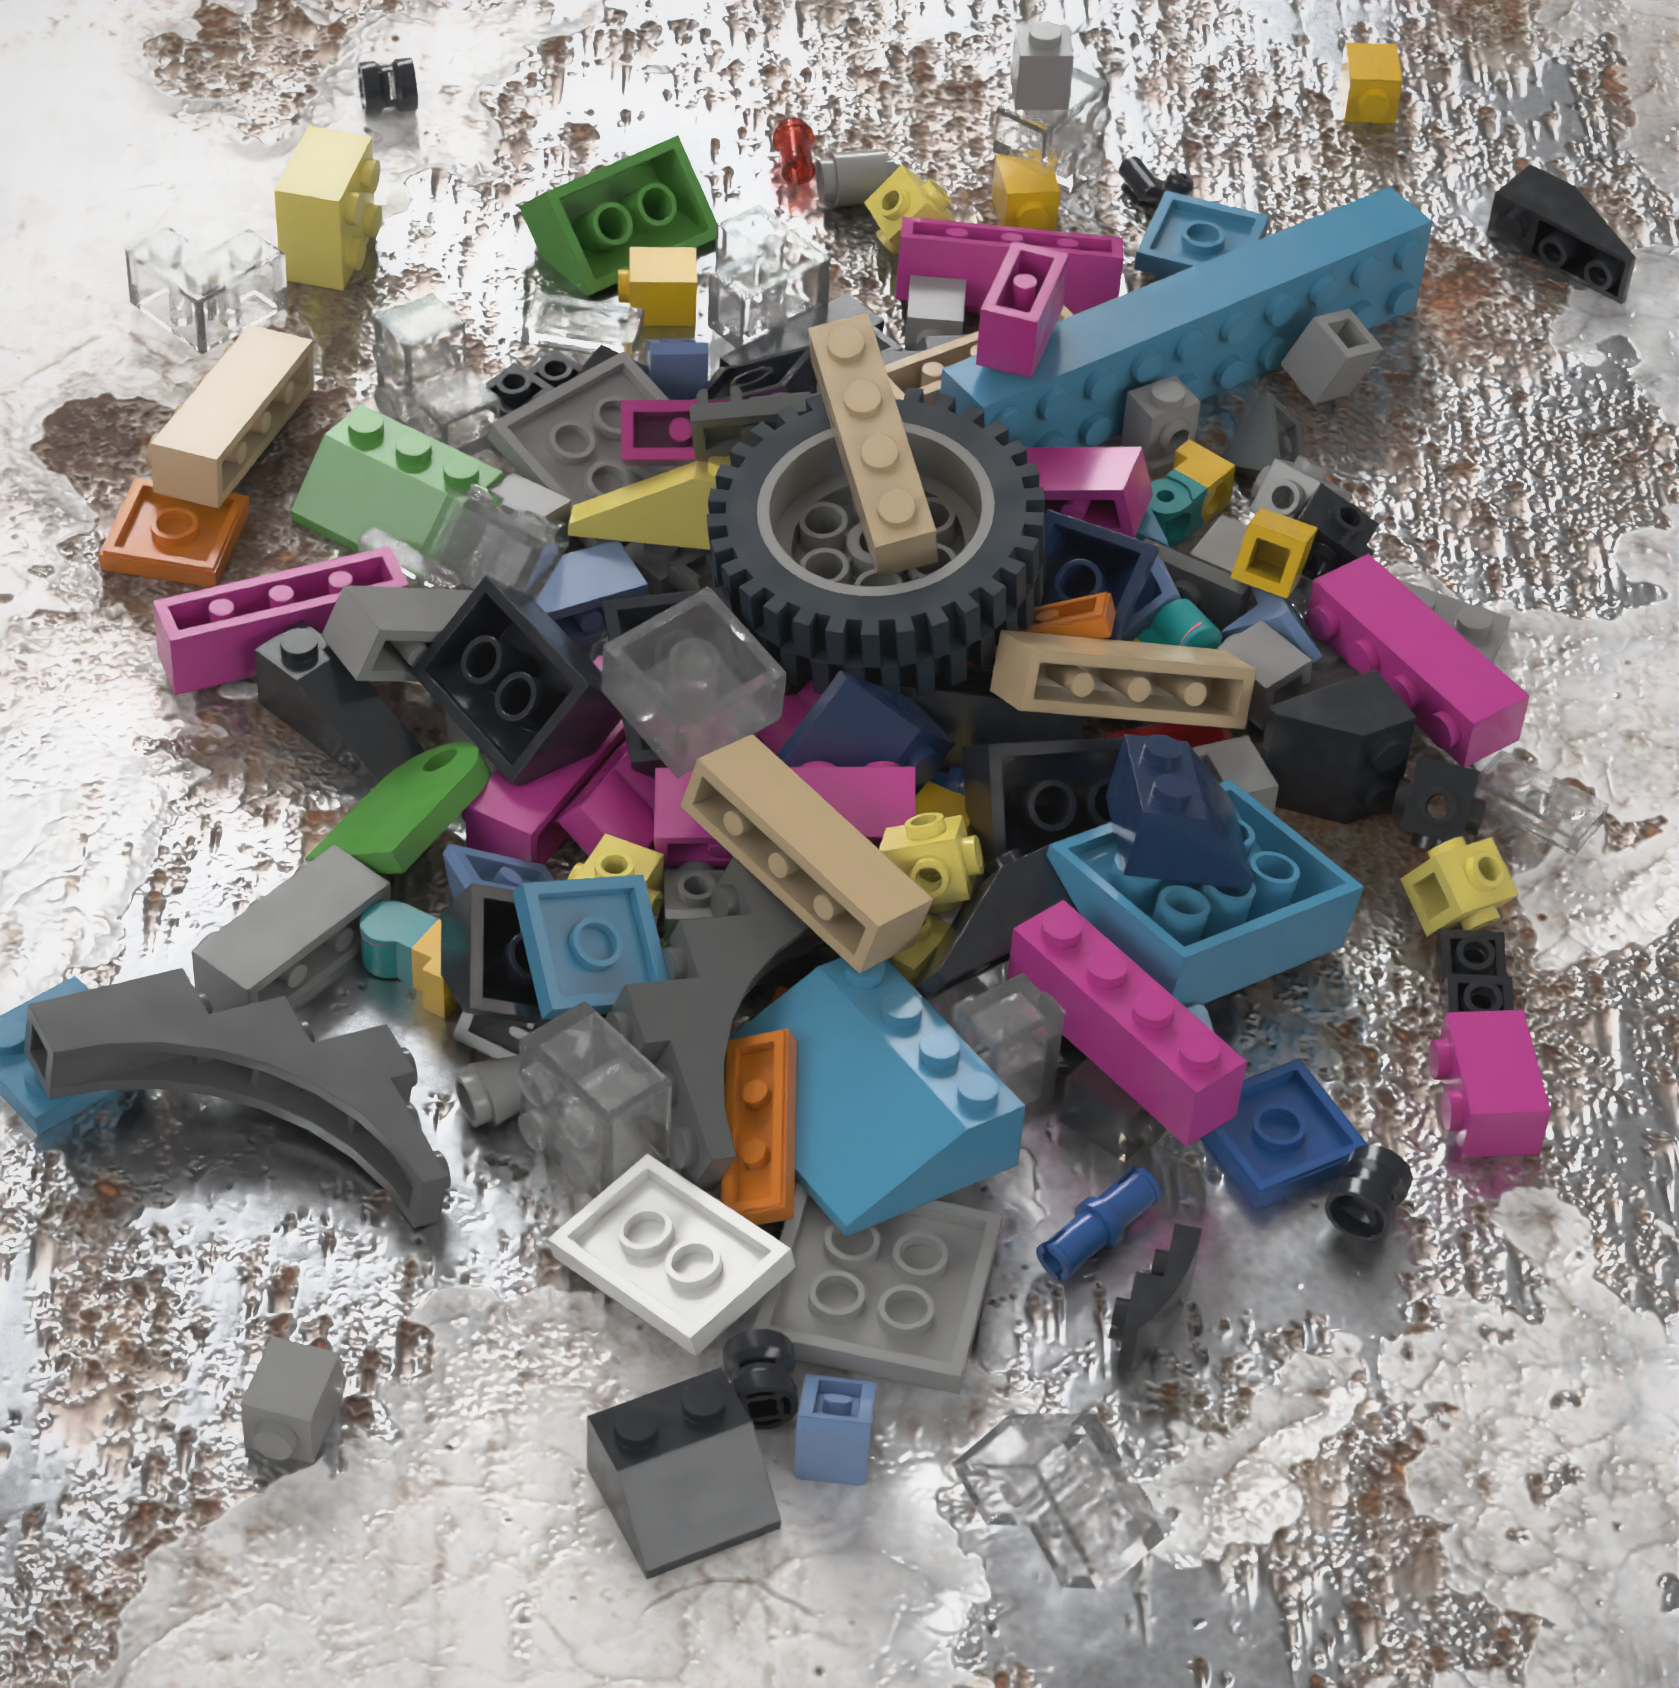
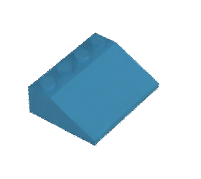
M1231 779L1219 784L1234 804L1254 879L1250 890L1123 875L1112 822L1050 844L1047 851L1048 859L1080 915L1185 1007L1197 1003L1205 1004L1342 948L1364 889L1363 885Z
M843 958L818 966L728 1039L731 1040L787 1028L797 1039L795 1179L845 1237L1018 1166L1025 1105L888 959L860 974Z

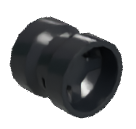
M411 57L395 58L388 65H379L374 60L358 62V88L364 115L381 114L385 108L396 107L401 112L418 109L417 79Z
M1367 1144L1359 1146L1351 1152L1343 1167V1179H1340L1333 1186L1326 1199L1325 1211L1327 1218L1334 1227L1345 1235L1357 1240L1374 1241L1381 1239L1388 1233L1395 1219L1397 1211L1395 1206H1398L1405 1200L1412 1186L1413 1174L1406 1161L1394 1151L1379 1145Z
M752 1329L738 1333L730 1338L723 1347L724 1373L752 1420L754 1429L768 1430L782 1426L792 1420L798 1412L799 1401L797 1385L793 1378L790 1377L794 1372L795 1359L793 1344L789 1337L781 1332L770 1329Z

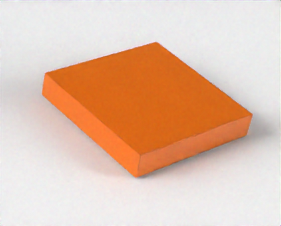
M134 478L99 553L100 569L208 588L218 586L250 513L249 496L230 493L217 509L154 493L152 480Z

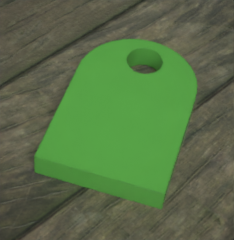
M453 742L427 750L401 764L385 776L304 859L306 862L312 861L335 844L378 875L404 873L486 786L490 778V769L479 749L470 742Z

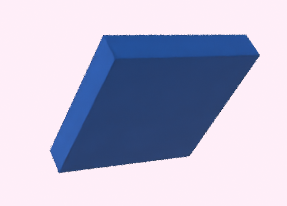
M1300 1058L1244 1079L1237 1115L1200 1138L1255 1211L1341 1177L1343 1167L1351 1152L1359 1146L1367 1145L1366 1141Z

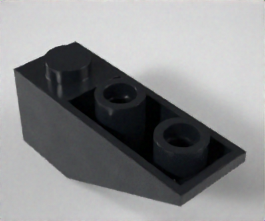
M1529 164L1495 191L1486 233L1487 236L1620 304L1626 301L1636 257L1576 186Z

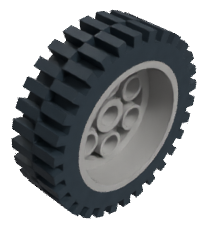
M906 387L903 400L895 399L936 528L938 562L877 578L821 394L806 398V414L799 416L790 405L776 412V430H773L763 421L750 430L751 446L738 441L730 451L731 466L721 464L715 475L717 489H710L707 527L714 588L728 587L739 647L745 653L755 648L757 664L768 672L781 662L783 681L798 687L807 674L811 675L814 693L823 694L839 671L899 694L900 685L914 683L918 696L935 693L936 676L944 674L951 686L966 681L967 662L969 661L982 672L995 663V646L998 647L1001 630L1018 631V627L1027 630L1034 619V605L1040 606L1044 593L1043 580H1046L1045 497L1043 487H1040V474L1035 462L1027 464V449L1019 439L1009 443V429L998 420L985 428L983 410L970 404L961 415L956 414L955 397L939 393L933 405L925 404L924 389Z

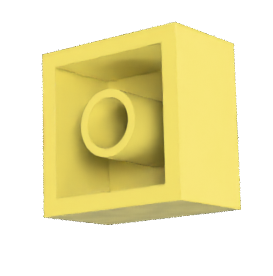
M310 125L306 128L274 189L280 280L344 291L353 271L361 270L366 255V244L370 237L376 238L378 236L382 222V207L375 204L374 194L379 184L381 168L379 160L373 159L372 136Z

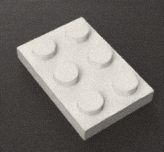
M649 1154L643 1156L547 1239L555 1259L694 1356L703 1351L796 1267L791 1248Z

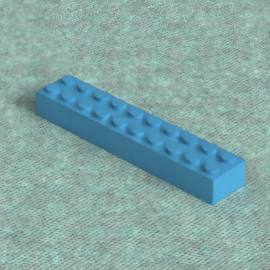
M1389 186L1058 321L1032 378L1018 374H1007L996 369L976 365L975 355L942 369L940 393L956 398V414L961 415L970 404L983 410L985 428L996 420L1001 422L1009 429V443L1019 439L1025 448L1097 446L1122 434L1127 391L1176 375L1201 401L1281 367L1280 363L1314 317L1350 308L1367 329H1370L1416 309L1433 221Z

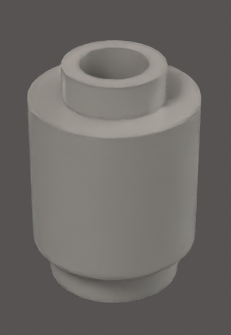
M883 149L833 152L829 154L827 159H818L816 162V185L820 202H832L834 207L865 204L864 202L896 171L894 159H886Z

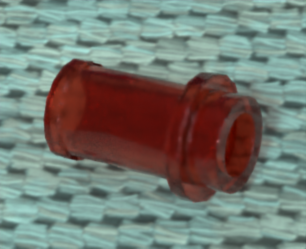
M791 117L782 120L772 134L773 146L780 154L781 176L788 184H792V169H794L797 185L806 184L813 179L816 171L811 147L814 144V132L800 118Z

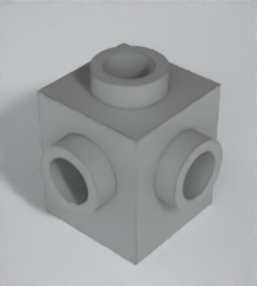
M1298 455L1295 463L1275 458L1272 466H1266L1254 482L1251 494L1255 499L1249 511L1256 514L1262 507L1293 518L1320 483L1327 486L1346 501L1350 499L1352 493L1326 480L1330 470L1309 458Z

